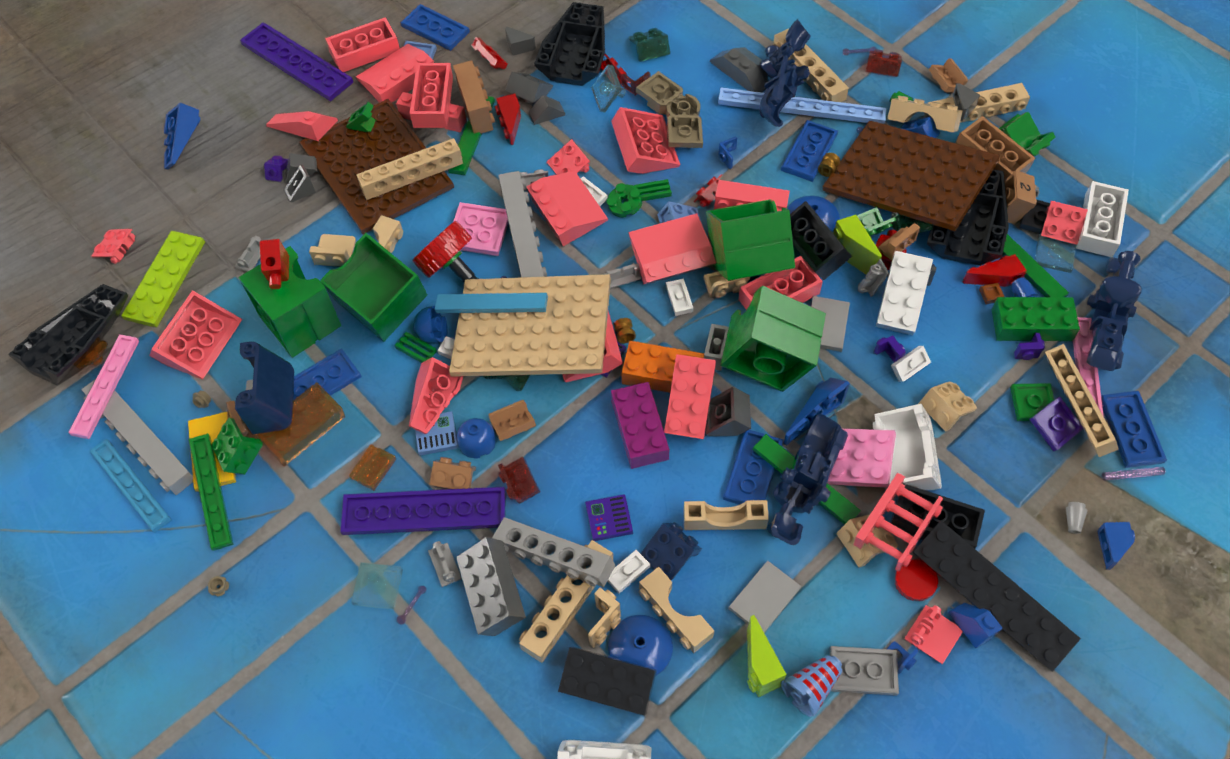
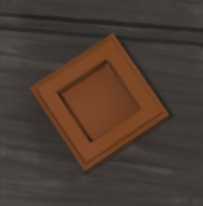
M998 283L984 285L979 289L985 304L995 303L997 297H1004Z

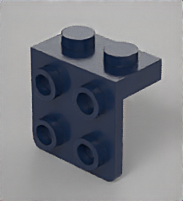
M675 522L663 523L641 552V555L650 563L652 568L660 567L670 580L675 578L691 556L698 555L702 550L698 546V541L692 536L685 535L682 532L683 528Z

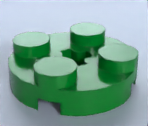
M619 183L610 192L607 205L612 214L617 217L624 218L629 214L634 215L642 206L641 193L633 185ZM623 199H628V202L622 203Z

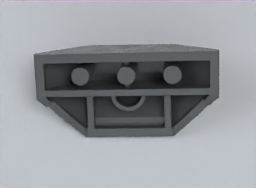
M745 47L722 51L710 59L713 65L746 90L761 93L766 90L764 85L768 82V75L760 66L762 60Z

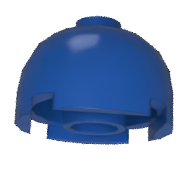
M435 306L426 307L416 315L413 331L423 342L428 344L443 342V336L446 337L448 334L446 318L441 316L440 313H436Z
M469 419L458 428L456 435L457 444L462 454L467 457L480 458L482 455L490 454L495 448V431L490 423L484 419Z

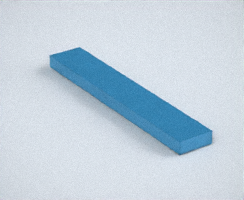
M547 293L438 294L435 311L436 313L546 312L548 295Z
M108 439L90 450L154 533L171 521V518Z

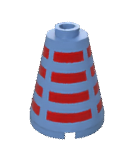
M826 655L785 678L781 682L782 690L787 698L790 695L793 697L794 700L791 703L798 710L809 717L812 715L814 717L840 677L842 663L835 656Z

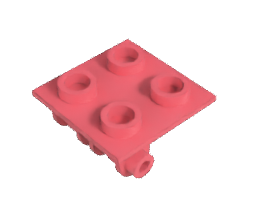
M572 139L547 161L556 174L571 171L586 173L590 170L589 159Z
M1051 201L1050 206L1046 210L1047 216L1041 236L1077 245L1088 209Z
M132 229L109 230L105 233L102 242L94 248V253L91 257H110V261L116 264L124 257L123 254L127 253L126 250H129L136 236L131 233Z
M926 605L904 639L943 664L963 631L958 625L941 615V609L938 606L929 607Z

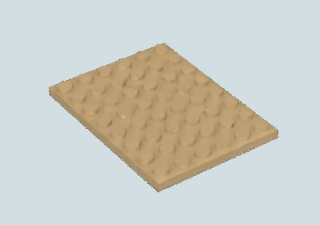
M610 274L465 280L463 294L547 293L548 301L546 312L459 313L449 369L450 375L498 376L602 373L611 284Z

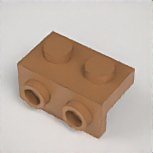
M949 58L944 65H931L929 68L933 79L940 84L944 92H954L956 83L965 85L968 82V78L952 58Z
M520 400L488 415L500 441L509 439L518 433L536 426L524 400Z
M440 457V460L433 461L430 485L449 489L471 488L473 471H476V466H471V462L468 461L455 463L452 462L451 458Z

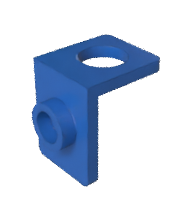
M736 136L719 143V158L729 169H732L733 157L729 152L737 148ZM729 143H733L731 147L726 149V146Z
M895 641L887 648L889 650H897L902 655L901 661L897 662L899 674L905 668L909 670L917 661L914 658L918 653L917 649L910 655Z

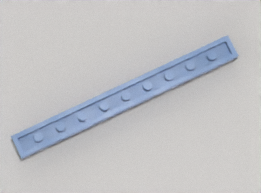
M720 88L718 104L760 109V102L765 93ZM802 97L791 98L780 111L863 123L874 121L885 124L886 108Z

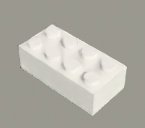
M1092 181L1084 198L1083 208L1088 209L1076 249L1108 257L1114 256L1121 242L1128 189Z
M895 251L876 327L909 335L915 333L933 259Z

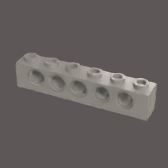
M505 517L492 539L503 541L506 553L508 551L512 552L520 559L528 558L538 566L546 565L557 573L562 571L572 579H583L587 584L594 587L596 585L605 587L616 566L611 556Z

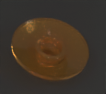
M105 340L100 341L76 367L81 369L91 364L98 365L103 360L102 355L108 343Z

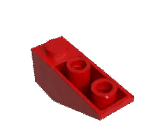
M515 93L496 98L497 105L494 106L497 116L500 115V125L505 128L503 129L505 138L509 139L511 145H514L521 119L520 105Z
M1016 254L1004 256L994 262H987L977 268H970L967 270L962 282L975 285L998 283L1000 287H1007L1015 280L1024 277L1027 270Z

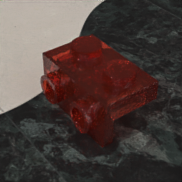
M874 49V51L869 53L866 71L897 77L902 63V56H899L900 54L896 52L886 54L882 50Z
M523 457L507 466H504L502 463L498 465L500 469L499 477L503 483L506 482L508 486L506 492L511 500L515 499L520 504L540 493L530 468Z

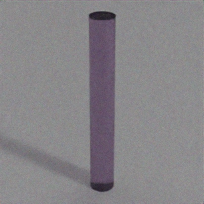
M1155 467L1103 472L1102 478L1105 481L1164 475L1165 468Z

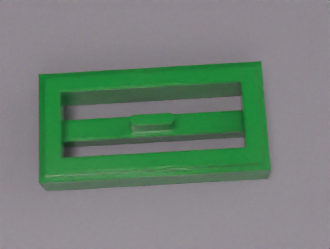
M668 179L634 185L643 194L641 195L642 201L672 196Z
M405 332L404 337L399 339L400 342L395 344L396 349L421 363L432 358L437 352L436 348L408 332ZM405 344V345L411 347L413 350H415V351H417V352H419V353L425 355L426 358H424V357L420 356L419 354H417V353L411 351L410 349L404 347L403 345Z

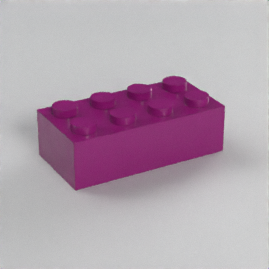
M649 382L611 390V402L630 468L633 469L669 460L670 449Z

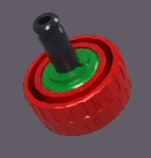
M457 221L451 223L413 258V263L428 278L439 269L449 267L464 284L467 279H479L459 257L462 254L461 249L472 240V237Z

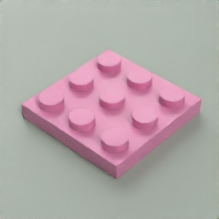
M460 202L454 221L460 223L472 237V240L461 250L499 256L509 223L506 209Z
M843 429L847 432L848 437L843 450H840L827 483L829 485L888 488L896 439L895 430Z

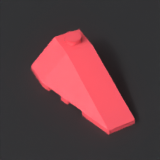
M310 111L276 114L266 126L319 141L338 119Z
M433 357L422 362L416 378L409 427L427 434L440 417L439 415L450 404L451 399L459 392L464 376H451L449 373L450 366Z

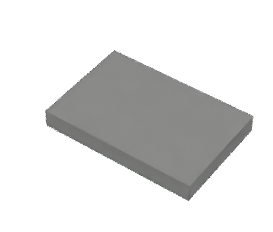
M813 296L811 307L826 313L820 348L842 352L850 302Z
M767 561L732 602L729 610L747 624H749L750 616L755 615L765 633L802 586Z
M830 647V656H835L842 663V673L831 689V692L898 696L897 650Z

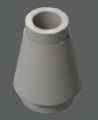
M1068 503L1066 516L1069 533L1081 534L1088 511L1084 503Z

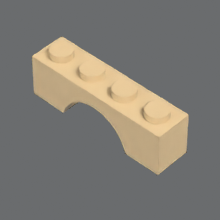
M898 96V98L891 100L888 120L904 123L908 122L917 112H924L934 119L936 129L956 132L959 129L963 110H958V106L947 105V107H942L941 103L938 102L926 104L924 103L925 100L914 99V101H911L906 96Z
M381 215L373 227L379 244L392 253L396 243L403 236L400 221Z
M767 500L745 501L734 507H714L705 501H684V530L767 528L769 520Z
M660 567L656 568L639 582V594L645 601L649 600L653 605L652 609L656 615L662 616L667 621L666 626L672 633L676 632L681 638L680 642L685 649H690L695 653L713 638L714 630L701 615L684 616L677 613L671 607L668 597L672 590V581Z

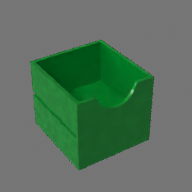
M768 199L706 211L709 241L716 261L713 267L728 281L795 268L789 209L782 208V211L777 212L775 201Z
M367 233L355 243L354 251L348 261L337 269L329 270L320 280L338 304L383 342L428 295L418 275Z
M289 246L286 248L289 254V279L281 282L280 289H271L269 287V282L261 271V264L238 278L258 316L293 358L315 344V341L323 339L342 325L325 286L317 278L305 279L297 261L298 255Z
M762 285L755 292L744 314L741 315V310L737 309L731 315L720 366L783 392L817 366L826 313Z

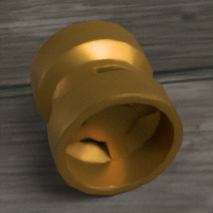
M826 153L818 166L819 173L825 177H829L832 173L834 174L836 167L840 163V158L834 153Z
M620 318L614 322L613 325L617 332L619 343H629V341H633L636 338L630 318Z

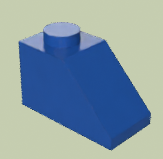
M931 116L905 122L900 127V129L937 138L940 134Z
M1106 522L1097 530L1106 570H1111L1134 543L1135 533L1131 529L1130 522Z
M963 603L948 612L975 648L991 640L1003 629L989 610L979 609L971 604Z

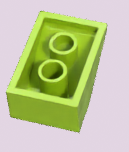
M857 215L836 221L833 233L853 256L847 262L867 275L870 267L877 264L882 254Z
M755 615L750 616L747 628L749 679L747 683L752 693L756 692L759 698L780 688L781 682L785 680L787 674Z

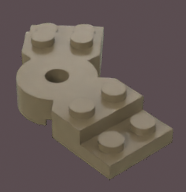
M659 71L636 87V93L648 101V107L658 114L666 115L668 119V147H703L702 120L699 117L700 102L696 97L690 94L683 96V88Z

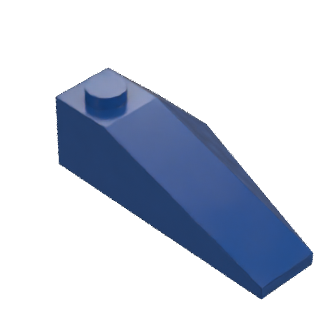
M179 103L166 114L164 134H167V138L164 140V145L167 146V149L164 153V169L168 170L175 165L196 126H198L200 122L199 109Z
M829 378L825 382L821 381L818 383L815 391L787 431L784 444L788 445L807 431L817 414L827 416L843 404L850 383L835 378Z

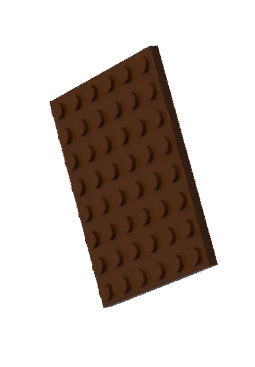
M389 99L373 106L371 117L376 122L371 132L348 129L346 125L350 119L349 117L333 125L319 141L309 138L299 141L305 153L316 158L317 170L362 234L373 230L381 215L394 219L454 188L451 179L442 171L366 200L356 174L426 149Z
M869 121L836 167L834 174L832 173L824 183L823 191L956 231L999 162L1000 155Z

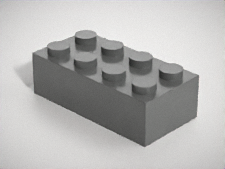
M486 537L456 557L478 635L496 636L526 618L502 540Z

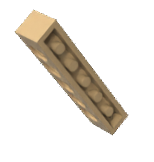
M789 28L774 35V46L781 47L787 42L785 38ZM806 44L802 50L794 51L788 58V60L794 59L795 63L792 64L796 66H808L810 75L803 79V81L822 100L834 102L846 100L849 87Z
M1022 83L976 92L980 94L977 106L960 123L973 121L982 116L991 117L1026 109L1030 96ZM953 97L932 101L941 103L942 107H947V105L955 106Z
M453 138L356 175L366 200L461 165L463 160L460 148Z
M1062 344L1046 351L1045 354L1098 457L1119 450L1114 435L1065 345Z
M592 540L589 545H585L587 548L611 556L613 560V552ZM568 575L565 579H560L554 595L548 596L542 612H538L534 616L530 629L525 630L520 636L519 644L521 650L539 662H544L595 588L587 584L583 579H580L583 583L578 586L572 584L575 579ZM564 596L571 598L567 603L560 601ZM553 613L559 615L556 620H550L548 617ZM539 631L547 632V635L543 638L536 637Z

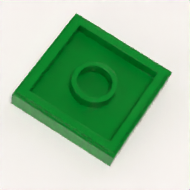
M1051 383L1012 384L1010 387L1017 421H1030L1031 417L1054 400Z

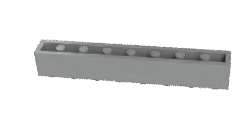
M519 171L500 174L499 182L521 278L547 277L546 268L541 266V262H544L542 251L538 252L537 247H540L539 238L534 236V232H536L535 222H531L530 217H533L531 206H527V202H529L528 192H524L523 189L526 188L525 179L520 177Z
M95 380L81 389L86 395L84 400H86ZM114 390L101 419L105 416L107 420L104 422L111 430L117 429L118 432L115 434L122 442L127 441L129 443L126 447L133 455L136 453L140 455L137 459L144 467L147 465L151 467L148 470L155 479L160 477L162 482L159 484L166 492L171 490L175 495H178L193 483V476Z

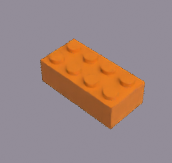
M629 341L622 369V384L633 386L649 382L652 390L670 393L676 354L704 358V353Z

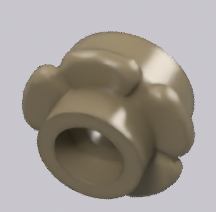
M200 390L198 393L195 392L193 394L192 401L196 407L205 408L209 406L211 398L205 391Z
M222 576L213 577L208 583L209 593L217 597L224 595L225 591L229 589V582Z

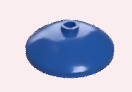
M803 196L794 200L789 205L788 209L791 214L803 202L807 201L832 232L836 221L839 220V213L834 204L819 196Z
M635 615L622 620L613 629L609 637L608 652L609 657L656 669L657 676L667 667L671 660L673 642L668 629L660 621L646 615ZM638 640H643L645 643L643 645H638L636 642Z

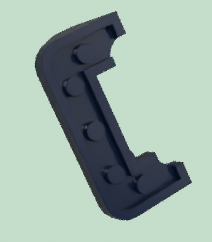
M254 341L240 343V355L244 359L249 360L254 368L253 387L251 390H245L238 394L235 401V410L252 434L288 428L292 423L294 368L290 362Z

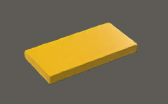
M227 412L189 420V438L209 434L213 443L214 439L219 435L222 425L228 419ZM191 454L194 490L198 492L199 488ZM215 455L221 486L236 483V474L224 472Z

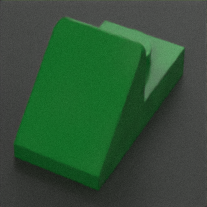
M367 102L351 114L346 127L352 130L371 132L376 122L371 117L374 105Z

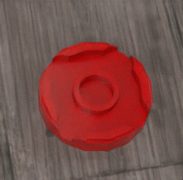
M913 559L907 567L902 566L899 572L896 571L895 585L900 594L908 600L925 601L932 597L937 590L938 577L937 573L922 560Z

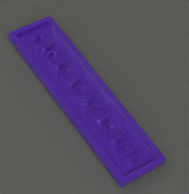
M264 22L240 40L244 47L330 102L354 83L352 77Z
M505 487L343 494L340 532L342 535L498 528L503 518H506Z

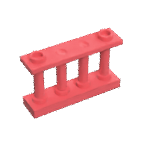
M899 473L896 474L856 535L853 544L861 549L865 543H870L899 560L895 568L898 572L902 566H908L913 557L910 555L933 516L938 518L943 509L940 506L943 500L941 496L938 497L934 504L905 488V485H903L905 476ZM896 495H901L928 510L929 513L922 520L896 505L893 499ZM885 511H891L918 526L919 529L916 534L912 536L884 520L883 514ZM881 527L909 543L904 553L875 537L874 533H872L874 528Z

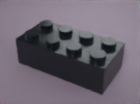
M807 201L803 202L790 214L793 245L820 278L825 280L853 257Z
M903 483L906 489L933 504L941 496ZM901 495L897 497L896 505L922 520L928 515L929 511ZM941 496L943 500L940 506L943 509L938 518L933 516L920 539L924 540L939 521H943L973 548H976L985 510ZM895 513L892 514L891 524L912 536L916 534L919 529L918 526Z
M569 647L558 692L645 716L657 670L576 647Z

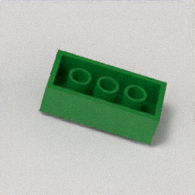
M997 297L991 309L997 341H1031L1035 333H1040L1041 339L1044 341H1073L1080 330L1073 297Z

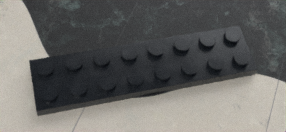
M939 521L912 552L970 603L979 609L989 610L1003 627L1002 630L1051 672L1055 670L1080 641L1081 638L943 521Z

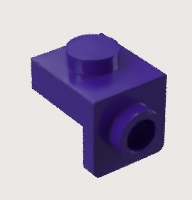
M273 156L265 162V179L281 182L283 180L282 171L286 169L288 159H284L282 156Z
M1035 333L1031 342L1018 344L1014 352L1015 359L1030 360L1039 358L1045 348V343L1041 339L1040 333Z
M893 335L878 340L874 350L876 355L886 351L894 363L905 356L906 353L903 345L898 343Z

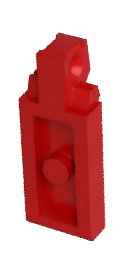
M475 37L473 44H471L474 50L479 51L480 55L487 59L493 68L506 69L508 63L491 46L486 45L480 38Z

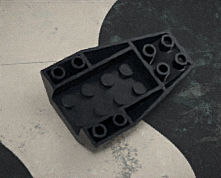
M573 2L542 41L534 66L550 81L583 86L598 76L605 56L604 6Z
M992 171L956 231L932 224L927 245L943 259L981 266L987 262L1002 258L1009 229L1003 171Z
M105 284L100 285L31 332L8 355L31 374L57 385L107 334L123 309L128 294Z

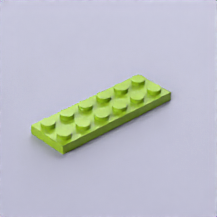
M171 231L121 315L122 318L127 321L157 328L205 244V240L202 237Z

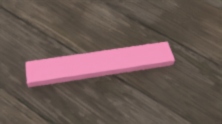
M1077 317L1080 330L1073 340L1075 366L1103 415L1098 368L1090 366L1086 362L1093 341L1092 330H1089L1092 318Z
M119 334L68 432L71 436L90 439L139 343L136 337Z

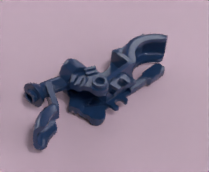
M798 19L791 25L785 39L787 42L781 47L768 46L765 51L767 59L760 62L762 69L771 78L764 85L766 90L760 102V115L777 127L783 125V121L779 118L780 111L791 98L795 97L797 87L804 83L803 79L810 75L808 66H796L792 64L795 63L794 59L788 60L794 51L802 50L811 37Z
M1124 251L1118 255V258L1111 257L1108 259L1106 273L1114 274L1105 278L1100 285V289L1096 291V294H1090L1087 305L1094 308L1095 312L1089 329L1092 330L1093 341L1086 362L1090 366L1099 369L1114 371V369H1120L1124 356L1122 346L1127 331L1128 318L1134 317L1137 309L1134 303L1138 300L1142 291L1141 286L1131 280L1134 277L1135 265L1141 260L1140 256L1133 251Z
M817 414L810 425L802 446L795 456L794 469L787 467L784 469L780 477L783 481L775 487L773 492L774 498L782 507L775 514L773 522L768 524L767 530L773 537L779 538L790 545L799 543L803 526L796 523L797 519L791 516L792 513L807 512L810 514L813 506L821 501L825 503L828 500L831 492L828 491L826 485L840 450H843L848 437L847 432L841 429L837 422L822 414Z

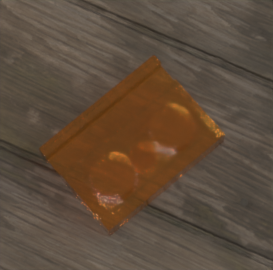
M371 444L349 474L351 480H355L359 484L375 491L395 462L396 457Z

